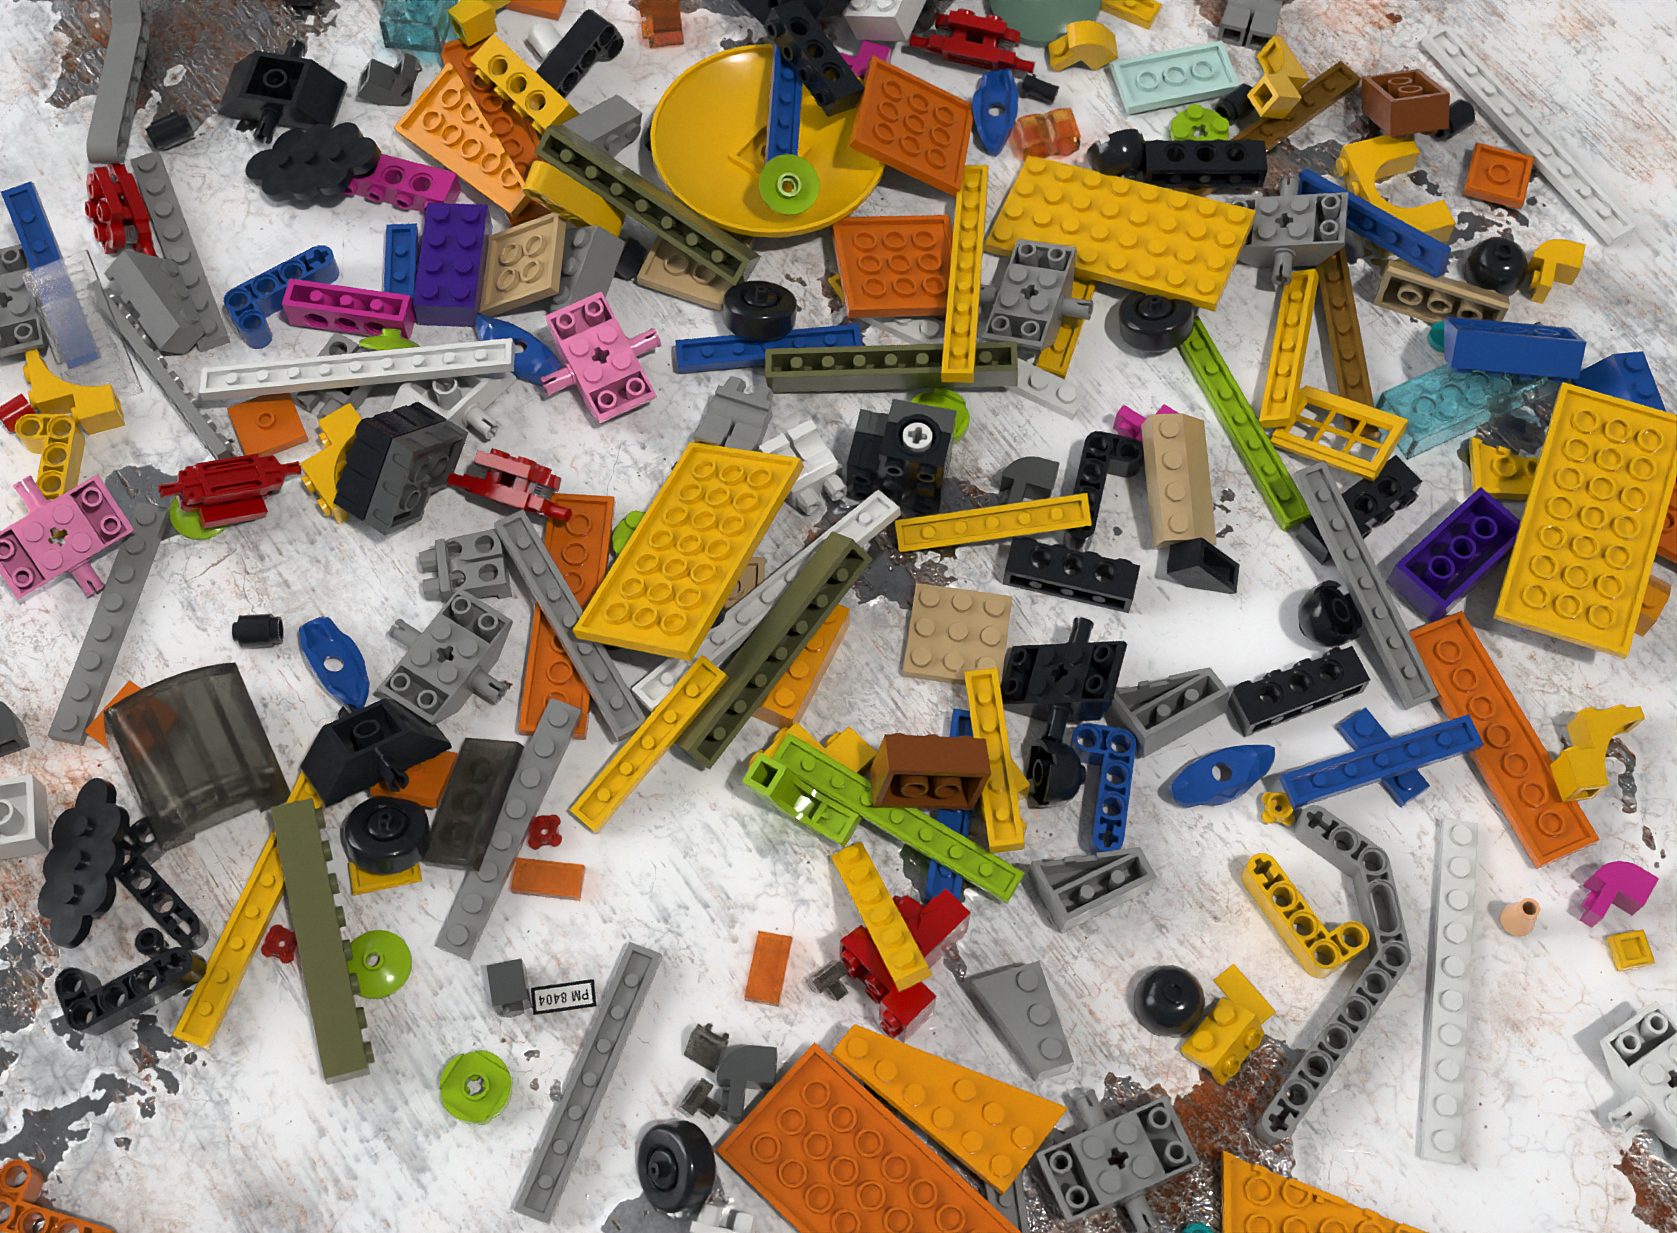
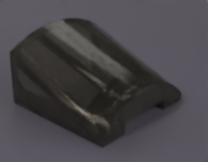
M236 662L205 666L168 677L127 696L103 711L106 742L162 853L195 840V833L256 808L261 813L270 809V807L286 803L291 794Z

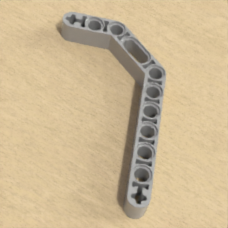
M110 0L112 28L86 143L87 156L91 164L124 163L150 37L147 0Z
M1318 805L1308 806L1302 811L1294 825V834L1302 844L1352 878L1362 924L1369 932L1370 940L1367 947L1370 962L1256 1123V1134L1263 1143L1270 1146L1281 1144L1294 1131L1411 962L1410 946L1387 853L1328 810ZM1311 822H1313V823H1315L1317 826H1315L1314 829H1313V828L1309 827L1308 824H1310ZM1326 831L1330 833L1327 839L1323 837ZM1340 840L1344 842L1348 847V851L1338 849L1334 841ZM1363 861L1372 862L1376 866L1377 871L1368 870L1364 866ZM1370 893L1379 894L1383 898L1390 924V933L1379 929ZM1384 954L1393 955L1398 961V967L1389 965L1384 958ZM1365 981L1375 982L1380 989V993L1374 994L1370 992L1365 985ZM1346 1008L1356 1009L1361 1016V1021L1350 1019L1346 1013ZM1327 1035L1336 1036L1340 1040L1342 1048L1335 1049L1331 1047L1327 1042ZM1313 1062L1318 1064L1322 1070V1077L1311 1075L1307 1069V1063ZM1294 1090L1298 1092L1303 1099V1104H1292L1287 1097V1091ZM1282 1113L1286 1117L1278 1126V1130L1273 1132L1270 1129L1272 1122Z

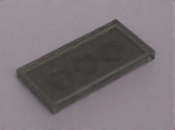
M465 738L430 831L431 841L429 849L420 861L426 866L479 872L524 749L522 744L518 741Z

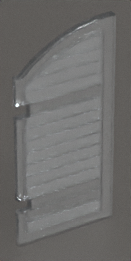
M88 250L21 274L30 299L37 297L41 299L42 305L36 306L34 309L56 365L64 362L67 365L68 371L60 373L63 381L80 386L111 384L118 398L144 393Z

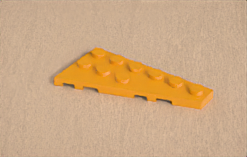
M449 61L393 128L406 140L450 172L457 173L461 180L516 219L532 200L522 191L526 181L459 73Z
M856 1024L850 1028L830 1054L1000 1195L1006 1192L1068 1109V1107Z
M1226 1151L1221 1153L1222 1233H1427L1408 1224H1400L1380 1216V1213L1368 1208L1363 1209L1348 1203L1343 1198L1293 1178L1288 1179L1268 1171V1168L1256 1163L1253 1165L1238 1159L1236 1155Z

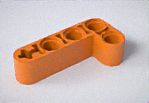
M14 1159L7 1162L1 1168L0 1214L7 1207H11V1214L6 1222L0 1224V1233H33L35 1222L43 1217L45 1218V1226L39 1233H70L75 1228L79 1229V1233H117L109 1228L36 1206L35 1202L42 1189L44 1179L42 1172L33 1165L23 1160ZM27 1171L26 1181L16 1188L15 1180L17 1176Z

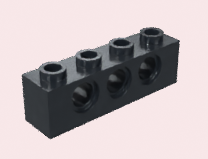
M793 0L773 7L763 28L766 30L769 38L779 48L784 59L794 69L800 81L812 94L817 105L822 108L827 117L855 108L865 88L801 0Z
M1158 139L1145 141L1143 183L1163 188H1263L1268 171L1265 140L1187 139L1183 141H1164Z
M1397 455L1386 462L1374 481L1363 478L1341 494L1363 540L1372 532V527L1378 523L1381 526L1386 524L1395 515V510L1401 506L1404 509L1409 507L1419 496L1417 491L1422 480ZM1379 492L1386 493L1389 497H1385ZM1356 509L1363 510L1366 514H1361ZM1311 516L1301 524L1296 538L1322 565L1332 556Z
M1013 537L1005 568L1003 585L1129 613L1141 565L1133 564L1127 559L1101 557L1100 554L1092 551L1079 552L1070 550L1067 546L1061 544L1048 545L1039 543L1030 537ZM1042 562L1047 567L1038 568L1033 563ZM1073 569L1077 571L1079 574L1069 575L1065 572V570ZM1096 577H1107L1110 582H1101Z
M1353 646L1342 650L1340 647L1328 650L1321 658L1312 661L1310 658H1306L1294 664L1293 668L1283 672L1281 669L1273 670L1267 673L1262 680L1254 683L1251 680L1239 683L1233 688L1228 705L1244 737L1361 694L1371 679ZM1320 674H1328L1332 677L1333 681L1324 680ZM1290 685H1298L1304 692L1298 693ZM1260 696L1270 697L1274 704L1265 703Z

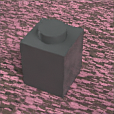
M522 958L486 965L492 1006L497 1015L503 1014V1017H516L522 1015L525 1009L532 1008L527 971Z

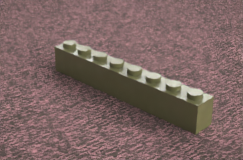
M563 124L547 126L534 153L734 286L740 285L749 279L761 258L759 254Z
M1017 341L977 343L974 383L941 381L944 344L766 349L765 379L767 387L771 388L773 393L1018 386Z
M833 531L830 533L723 672L729 679L674 743L691 759L709 770L712 768L872 561V558L852 538Z
M312 798L270 807L324 1079L327 1085L369 1075L368 1064L375 1063L371 1041L366 1043L363 1041L361 1029L368 1028L364 1007H356L354 995L361 994L357 973H349L347 961L354 960L350 940L342 939L340 928L347 926L343 906L336 907L333 894L340 893L336 873L329 874L327 861L333 860L329 840L322 841L320 829L326 828L322 807L316 809Z

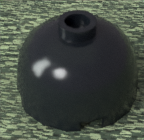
M1124 129L1108 135L1109 141L1101 144L1100 140H1098L1088 148L1086 156L1093 171H1098L1107 176H1118L1135 181L1136 176L1143 170L1145 140L1142 133L1139 134L1137 129Z
M1491 237L1480 241L1470 251L1465 261L1464 279L1470 285L1493 290L1509 297L1524 282L1528 269L1526 254L1519 244L1505 237Z
M1332 580L1322 582L1306 592L1298 607L1299 628L1303 635L1315 644L1326 648H1336L1359 638L1360 634H1357V629L1362 627V618L1350 593L1343 595L1337 589L1342 585Z
M1038 739L1036 742L1039 745L1031 746L1026 763V779L1033 778L1034 793L1029 792L1028 797L1032 805L1036 807H1059L1068 803L1076 796L1080 786L1085 782L1086 769L1084 765H1081L1079 756L1071 746L1055 740Z
M1175 965L1159 966L1144 975L1137 984L1134 993V1013L1140 1024L1151 1034L1178 1038L1191 1032L1202 1018L1205 1007L1203 988L1197 977L1185 968Z

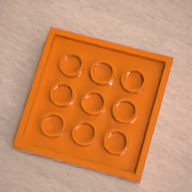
M872 55L867 63L863 81L865 90L859 99L849 147L955 197L957 192L961 190L973 122L972 104Z
M949 215L845 217L830 225L848 318L946 315L953 231Z

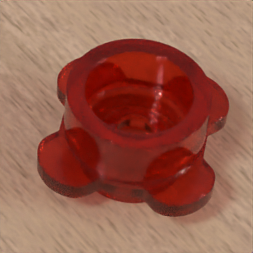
M555 814L535 817L530 824L531 838L528 840L529 846L535 850L547 845L558 847L562 843V836L559 834L558 829L561 824L560 818ZM544 829L548 830V833L545 835L541 833Z
M280 924L271 927L270 932L266 936L265 944L261 948L262 954L267 958L272 956L279 958L284 964L292 962L295 958L294 951L298 945L295 931L291 932ZM281 941L285 942V945L283 947L279 946V943Z

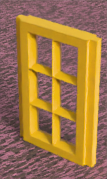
M1305 385L1304 388H1301L1298 395L1294 424L1298 421L1319 430L1312 441L1289 434L1293 425L1277 427L1270 441L1273 446L1317 462L1325 460L1328 466L1374 481L1405 433L1409 420ZM1307 403L1330 411L1323 423L1300 416ZM1336 413L1360 421L1353 433L1329 426ZM1366 424L1390 431L1383 444L1359 436ZM1325 431L1349 439L1342 451L1318 444ZM1355 442L1378 449L1372 462L1348 454Z

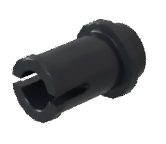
M1027 74L1020 91L1025 92L1027 97L1030 94L1053 104L1060 86H1055L1038 79L1036 74L1032 76Z
M155 928L142 930L135 939L136 949L150 959L168 951L167 947H170L164 940L163 934Z

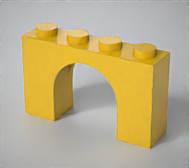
M1387 134L1342 147L1339 158L1336 160V169L1339 176H1343L1347 185V191L1440 242L1449 240L1456 222L1444 200L1412 208L1398 207L1383 199L1375 187V182L1382 178L1414 169L1420 151L1411 134L1404 139H1394ZM1371 242L1378 249L1382 258L1394 255Z

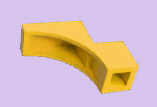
M461 0L447 10L454 34L470 47L497 32L495 23L497 15L495 11L510 3L511 0Z
M1274 35L1256 56L1263 68L1264 76L1251 89L1247 97L1260 117L1284 119L1302 99L1298 91L1310 78L1282 36Z
M38 349L25 352L27 365L23 366V372L27 382L31 383L32 391H28V397L34 410L39 409L41 414L72 413L76 424L82 425L87 435L125 426L120 399L111 384L80 386L68 383L49 371L48 365Z
M351 403L317 421L322 432L318 435V438L325 449L300 463L305 474L300 477L304 486L310 494L313 492L317 493L320 499L316 500L323 514L326 517L332 515L338 524L347 520L349 516L344 509L333 503L336 493H338L336 486L339 479L343 476L347 465L345 461L346 456L352 449L354 440L357 437L355 429L362 419Z
M1620 704L1603 710H1597L1596 707H1588L1576 713L1577 716L1566 725L1573 747L1562 750L1560 756L1550 764L1563 802L1593 799L1609 786L1605 768L1607 747L1613 736L1629 733L1645 719L1641 706L1626 707L1624 704Z
M796 722L789 729L787 727L781 729L774 737V743L766 751L763 749L759 750L749 761L750 766H748V769H750L759 752L773 759L788 733L863 777L869 773L877 751L850 726L842 733L839 731L835 732L827 740L826 748H824Z

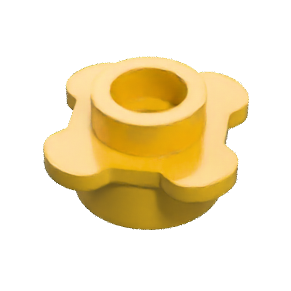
M1266 792L1261 798V801L1264 803V812L1261 815L1262 821L1266 824L1279 822L1285 826L1292 825L1295 821V816L1292 814L1294 809H1292L1286 793ZM1279 806L1281 811H1276L1275 807Z

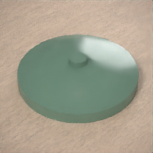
M989 0L991 15L1001 17L1003 22H1007V28L1019 31L1021 44L1036 48H1049V43L1067 34L1066 25L1077 21H1096L1102 5V0Z

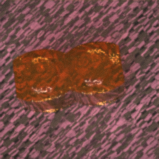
M639 0L641 17H646V21L641 22L643 39H649L650 48L684 44L679 0Z
M1070 108L1056 109L1045 114H1030L1015 120L1014 135L1023 161H1026L1028 155L1045 159L1050 155L1069 156L1080 149L1081 135L1073 111Z

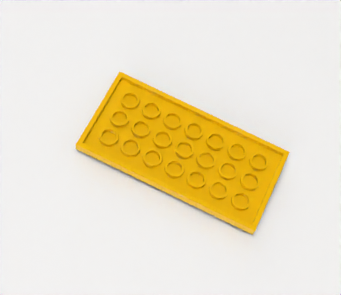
M1028 155L984 245L985 252L1011 258L1018 239L1076 247L1074 275L1150 295L1163 296L1169 300L1189 301L1193 306L1216 311L1255 221L1256 210L1118 176H1107L1098 171Z
M1565 382L1561 384L1493 619L1622 659L1629 655L1677 477L1676 414Z
M690 442L573 628L576 638L692 661L802 472L804 465L801 458Z

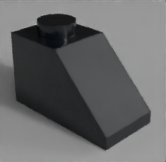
M1200 537L1170 545L1166 574L1185 587L1235 594L1237 593L1240 564Z

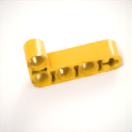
M533 161L522 190L524 194L575 225V228L598 225L619 238L627 216L626 213L556 167L546 162Z
M27 414L20 417L15 424V432L28 451L41 454L36 485L45 498L53 501L77 487L85 437L74 419L65 414ZM54 528L52 530L54 535L51 538H60L67 533V531H58L56 528Z
M1257 853L1249 859L1241 874L1245 888L1310 976L1314 978L1328 977L1356 959L1366 948L1370 939L1369 932L1363 924L1357 921H1348L1328 932L1271 855ZM1254 870H1255L1256 872L1263 871V872H1265L1266 875H1264V874H1262V873L1256 875V874L1254 873ZM1273 896H1282L1287 901L1288 906H1278L1274 902ZM1293 924L1304 925L1308 930V935H1299L1295 931ZM1343 935L1352 936L1357 942V947L1348 946L1343 940ZM1314 953L1325 954L1329 959V965L1320 964L1316 960Z

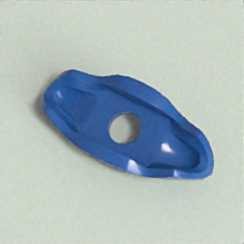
M1009 68L984 73L980 88L973 95V116L979 136L987 151L994 157H997L1003 150L1018 115V89L1012 71ZM993 106L1005 108V112L999 116L991 115L989 110Z
M482 314L477 315L476 333L478 341L512 338L513 342L520 341L527 345L524 352L515 353L514 371H511V373L516 378L526 379L543 387L540 377L563 368L554 353L529 332L503 320Z
M322 616L301 625L299 633L302 650L319 681L346 708H348L347 704H354L358 709L364 708L369 694L370 682L366 672L365 661L355 642L348 635L340 631L329 617ZM331 658L338 659L343 664V668L339 671H330L324 666V662Z
M1240 745L1215 750L1210 754L1199 757L1185 767L1169 785L1168 790L1173 799L1185 808L1205 804L1217 806L1229 803L1245 794L1259 779L1269 772L1275 759V747L1270 745ZM1218 764L1227 766L1231 772V778L1224 782L1218 781L1212 774V768Z

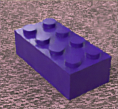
M427 203L413 308L419 325L476 327V317L478 314H481L479 310L489 236L492 235L493 228L488 205Z
M1480 487L1394 566L1386 582L1432 623L1438 621L1511 555L1521 521Z

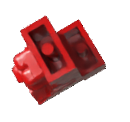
M946 888L937 897L934 896L926 906L908 895L902 897L895 895L892 898L929 969L967 933L971 912ZM862 925L840 940L841 969L852 980L858 978L866 986L864 991L876 1004H880L879 1019L882 1022L879 1025L890 1038L895 1039L898 1037L905 1043L934 1014L937 996L922 981L899 992L868 929Z

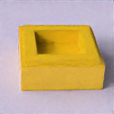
M1644 929L1610 935L1607 938L1618 972L1647 967L1655 963Z

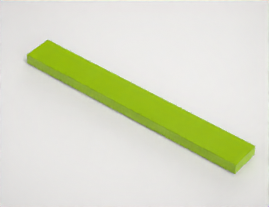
M1194 316V328L1191 335L1184 343L1178 346L1282 531L1301 525L1312 516L1304 498L1199 316Z
M788 733L773 757V760L788 767L795 776L816 791L854 811L866 821L1008 904L1025 875V872L993 853L990 854L988 850L917 808L873 807L871 783L868 779Z

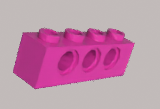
M381 154L377 165L373 169L363 174L354 175L350 185L342 192L347 195L366 197L377 203L385 202L396 205L404 210L412 209L426 214L427 203L456 204L461 188L457 173Z
M289 279L282 302V307L290 325L368 336L381 335L382 328H393L401 330V337L410 340L416 320L410 295Z

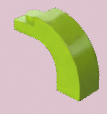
M760 752L742 780L751 791L783 814L816 834L823 835L843 847L846 846L862 820L859 814L816 791L795 776L788 767Z

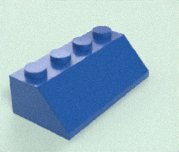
M1445 316V361L1455 372L1471 374L1473 370H1483L1485 374L1496 377L1504 376V372L1516 373L1517 377L1528 380L1536 379V375L1548 376V380L1561 383L1568 382V378L1579 379L1586 341L1569 327Z
M1643 351L1612 354L1581 370L1579 379H1571L1572 384L1666 412Z

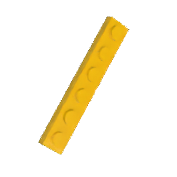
M1316 269L1292 272L1291 283L1283 287L1259 419L1263 428L1292 426L1294 424L1319 280Z
M1088 493L895 520L899 552L1092 525Z
M701 655L571 807L570 811L591 830L598 833L726 683L729 677L705 656Z
M995 667L965 671L964 676L973 738H986L991 775L982 791L990 854L1025 849L998 670Z
M862 841L847 846L831 855L898 991H903L931 977V971Z

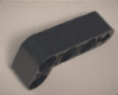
M588 9L581 14L537 69L536 73L565 99L600 54L612 60L621 52L624 45L623 37L612 23L592 9Z
M1103 431L1092 432L1086 437L1073 495L1088 493L1092 525L1084 526L1082 535L1076 533L1077 528L1065 529L1063 543L1070 550L1085 552L1091 546L1107 474L1129 478L1139 472L1144 456L1143 445L1139 440ZM1092 449L1101 450L1103 453H1095ZM1123 456H1130L1133 460H1127ZM1086 476H1093L1097 480H1089Z
M141 818L129 827L128 833L121 843L125 855H130V858L116 877L181 947L190 951L198 950L208 940V928L151 866L170 848L172 843L171 835L156 818ZM158 832L154 840L145 842L149 834ZM152 878L148 887L139 889L143 880ZM173 901V906L169 911L160 913L161 907L165 903ZM183 920L193 930L188 935L178 925Z
M175 947L103 986L97 976L75 967L62 970L56 977L54 986L69 1027L89 1035L99 1036L198 983L206 974L207 964L203 956L183 947ZM156 976V984L149 990L150 981ZM81 980V986L75 992V986ZM122 994H124V995H125L124 1001H123V1003L118 1007V1000H119L120 996H121ZM91 1011H93L92 1019L89 1023H87V1016Z

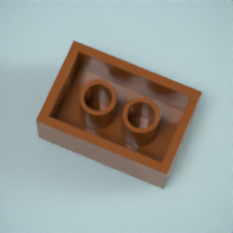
M1420 69L1362 77V112L1391 138L1404 139L1413 133L1432 135L1438 133V130L1449 128L1450 93Z
M903 733L885 734L869 771L873 807L973 810L991 775L986 738H972L970 736L940 737L935 734L926 736L905 735Z

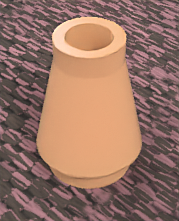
M1525 898L1522 901L1505 906L1500 916L1503 928L1514 936L1528 935L1534 929L1537 916L1540 913V906L1532 898Z

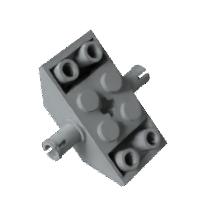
M1291 174L1290 185L1287 183L1288 175L1281 177L1280 196L1226 199L1225 203L1256 210L1255 221L1238 260L1255 268L1274 267L1272 282L1276 285H1281L1282 277H1284V285L1290 284L1293 266L1318 265L1345 247L1348 192L1298 195L1300 179L1298 176Z
M1018 239L1002 284L999 287L981 284L980 302L994 304L982 340L986 342L1017 341V347L1044 350L1055 343L1064 316L1090 320L1093 313V301L1070 298L1076 263V247Z
M21 244L0 249L1 358L45 347L51 338L47 309Z
M460 587L456 590L424 632L418 631L402 619L395 621V624L399 626L398 628L394 625L391 626L389 637L396 639L410 649L381 684L378 691L391 700L397 701L431 725H435L459 712L475 690L490 698L494 703H499L502 700L498 696L499 694L503 697L505 696L508 685L498 681L488 673L500 657L513 621Z
M1094 1089L1086 1091V1095L1082 1093L1076 1096L1073 1100L1077 1104L1088 1128L1079 1135L1035 1154L1066 1223L1069 1224L1098 1215L1117 1205H1125L1137 1233H1146V1231H1152L1159 1227L1144 1195L1148 1191L1169 1182L1200 1164L1168 1096L1166 1095L1112 1120L1111 1118L1107 1119ZM1112 1155L1122 1160L1121 1169L1117 1165H1109L1108 1161Z

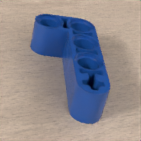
M325 245L314 246L232 288L225 294V307L232 322L249 347L262 349L272 341L273 335L266 317L283 309L282 302L289 279L332 284L338 279L340 271L333 251Z
M1083 723L1074 729L1069 746L1075 750L1081 763L1100 766L1089 844L1091 855H1096L1098 852L1121 850L1124 842L1136 739L1130 731L1122 728ZM1088 739L1094 746L1083 747L1079 744L1078 740ZM1114 744L1122 745L1127 752H1115L1111 746ZM1116 775L1121 778L1123 783L1112 784L1108 781L1107 776ZM1106 806L1114 807L1119 815L1109 816L1104 813L1102 808ZM1106 831H1111L1109 836L1110 847L1104 846L1103 837Z

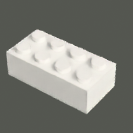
M851 0L844 16L857 40L908 41L926 0Z
M33 774L1 779L0 860L48 852L46 787Z

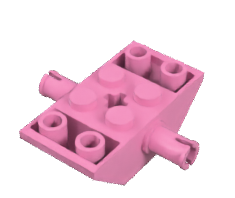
M602 291L545 316L559 355L565 365V368L540 377L542 386L546 389L545 392L548 396L574 385L585 406L599 423L657 398L637 359L638 355L661 346L658 334L655 335L656 330L654 328L630 339L626 337Z
M98 474L53 501L45 498L31 475L22 479L29 492L20 481L12 487L17 491L29 509L28 515L0 531V574L16 598H22L64 572L68 574L71 572L85 592L86 597L95 593L88 580L91 581L97 591L105 587V584L102 583L90 565V557L135 529ZM54 528L58 531H67L68 535L64 537L66 542L64 545H61L59 542L53 543L51 537L54 535L52 531Z

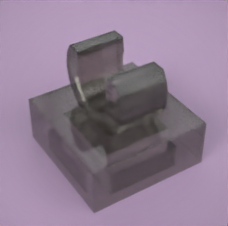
M832 960L805 981L812 992L822 993L825 990L833 1001L835 999L839 1001L849 993L839 980L848 973L840 960Z
M708 1023L704 1027L698 1024L691 1032L684 1056L714 1073L722 1062L729 1042V1034L725 1032L720 1037L711 1031L713 1024Z
M703 1077L697 1079L676 1110L687 1118L694 1116L696 1111L708 1119L713 1118L721 1107L716 1101L708 1097L714 1085Z

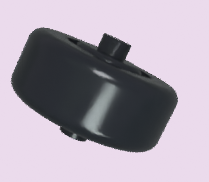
M746 281L740 285L732 286L724 295L723 323L729 331L737 336L756 341L775 340L789 334L795 326L797 313L796 298L791 291L779 284L767 281Z
M1134 291L1122 301L1119 307L1118 316L1121 336L1127 344L1141 351L1162 352L1173 349L1184 343L1194 328L1193 305L1189 301L1169 300L1163 296Z
M389 796L369 798L360 803L350 813L345 824L346 844L351 859L357 866L370 873L390 875L406 871L423 859L430 846L431 834L428 816L420 804L411 800Z
M679 1120L657 1124L644 1135L638 1150L637 1169L641 1187L650 1203L665 1213H678L696 1209L703 1205L712 1193L716 1178L715 1156L706 1134L694 1123Z

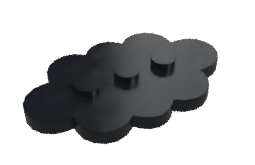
M352 122L338 124L332 129L326 124H318L306 132L301 129H292L281 134L276 139L272 149L260 151L248 161L245 173L253 184L261 186L265 195L272 201L281 202L293 195L299 200H308L320 192L324 195L332 196L344 191L350 185L354 175L366 173L377 165L381 157V151L375 141L369 137H364L357 125Z
M93 778L85 783L78 793L75 808L67 809L59 815L52 829L51 840L53 848L47 854L43 864V875L46 882L38 896V911L43 918L51 920L50 937L52 942L57 946L68 949L76 948L84 942L90 932L93 918L103 916L114 903L117 889L114 878L122 869L125 861V851L121 843L128 833L130 817L124 807L116 805L117 792L115 786L101 778Z

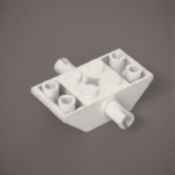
M511 372L406 381L400 386L388 412L405 405L409 406L412 403L420 402L462 429L471 424L487 439H490L494 436L489 431L491 430L497 434L500 429V423L484 412V410L511 386L517 378Z
M1655 1001L1600 1040L1611 1078L1628 1098L1627 1102L1608 1114V1118L1611 1123H1614L1623 1116L1625 1117L1623 1121L1614 1126L1621 1133L1627 1132L1630 1127L1644 1119L1659 1139L1677 1150V1025L1659 1003Z

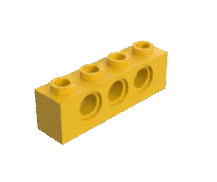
M494 33L470 59L478 67L475 73L487 84L493 81L497 85L493 90L506 102L511 98L515 102L512 108L524 119L528 116L535 121L531 125L542 136L547 126L563 124L579 115L569 102Z

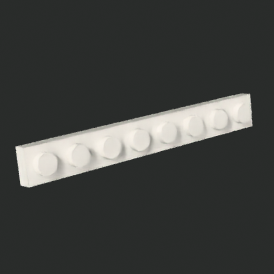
M931 316L858 318L911 344H944L945 323ZM1018 358V386H1001L1072 421L1086 399L1088 392Z

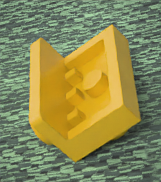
M1222 997L1180 1050L1184 1057L1210 1071L1215 1081L1223 1086L1230 1077L1237 1074L1241 1063L1249 1053L1260 1045L1264 1036V1030L1256 1014Z

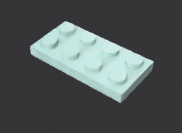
M1222 40L1113 61L1111 64V72L1127 115L1224 96L1240 86Z

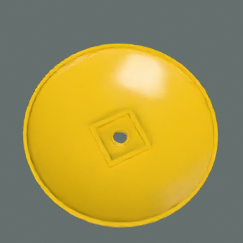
M754 44L724 50L702 59L686 69L666 89L655 109L650 133L651 153L657 173L666 189L677 201L715 226L730 232L754 237L774 238L802 235L828 227L851 214L868 199L881 180L886 164L849 147L859 101L855 108L827 117L822 108L817 105L807 87L802 83L797 156L804 158L814 167L819 178V193L814 204L808 210L798 215H782L770 209L760 195L759 177L765 162L763 154L766 149L774 44ZM856 75V77L863 85V80ZM789 183L782 184L785 192L792 191V186Z

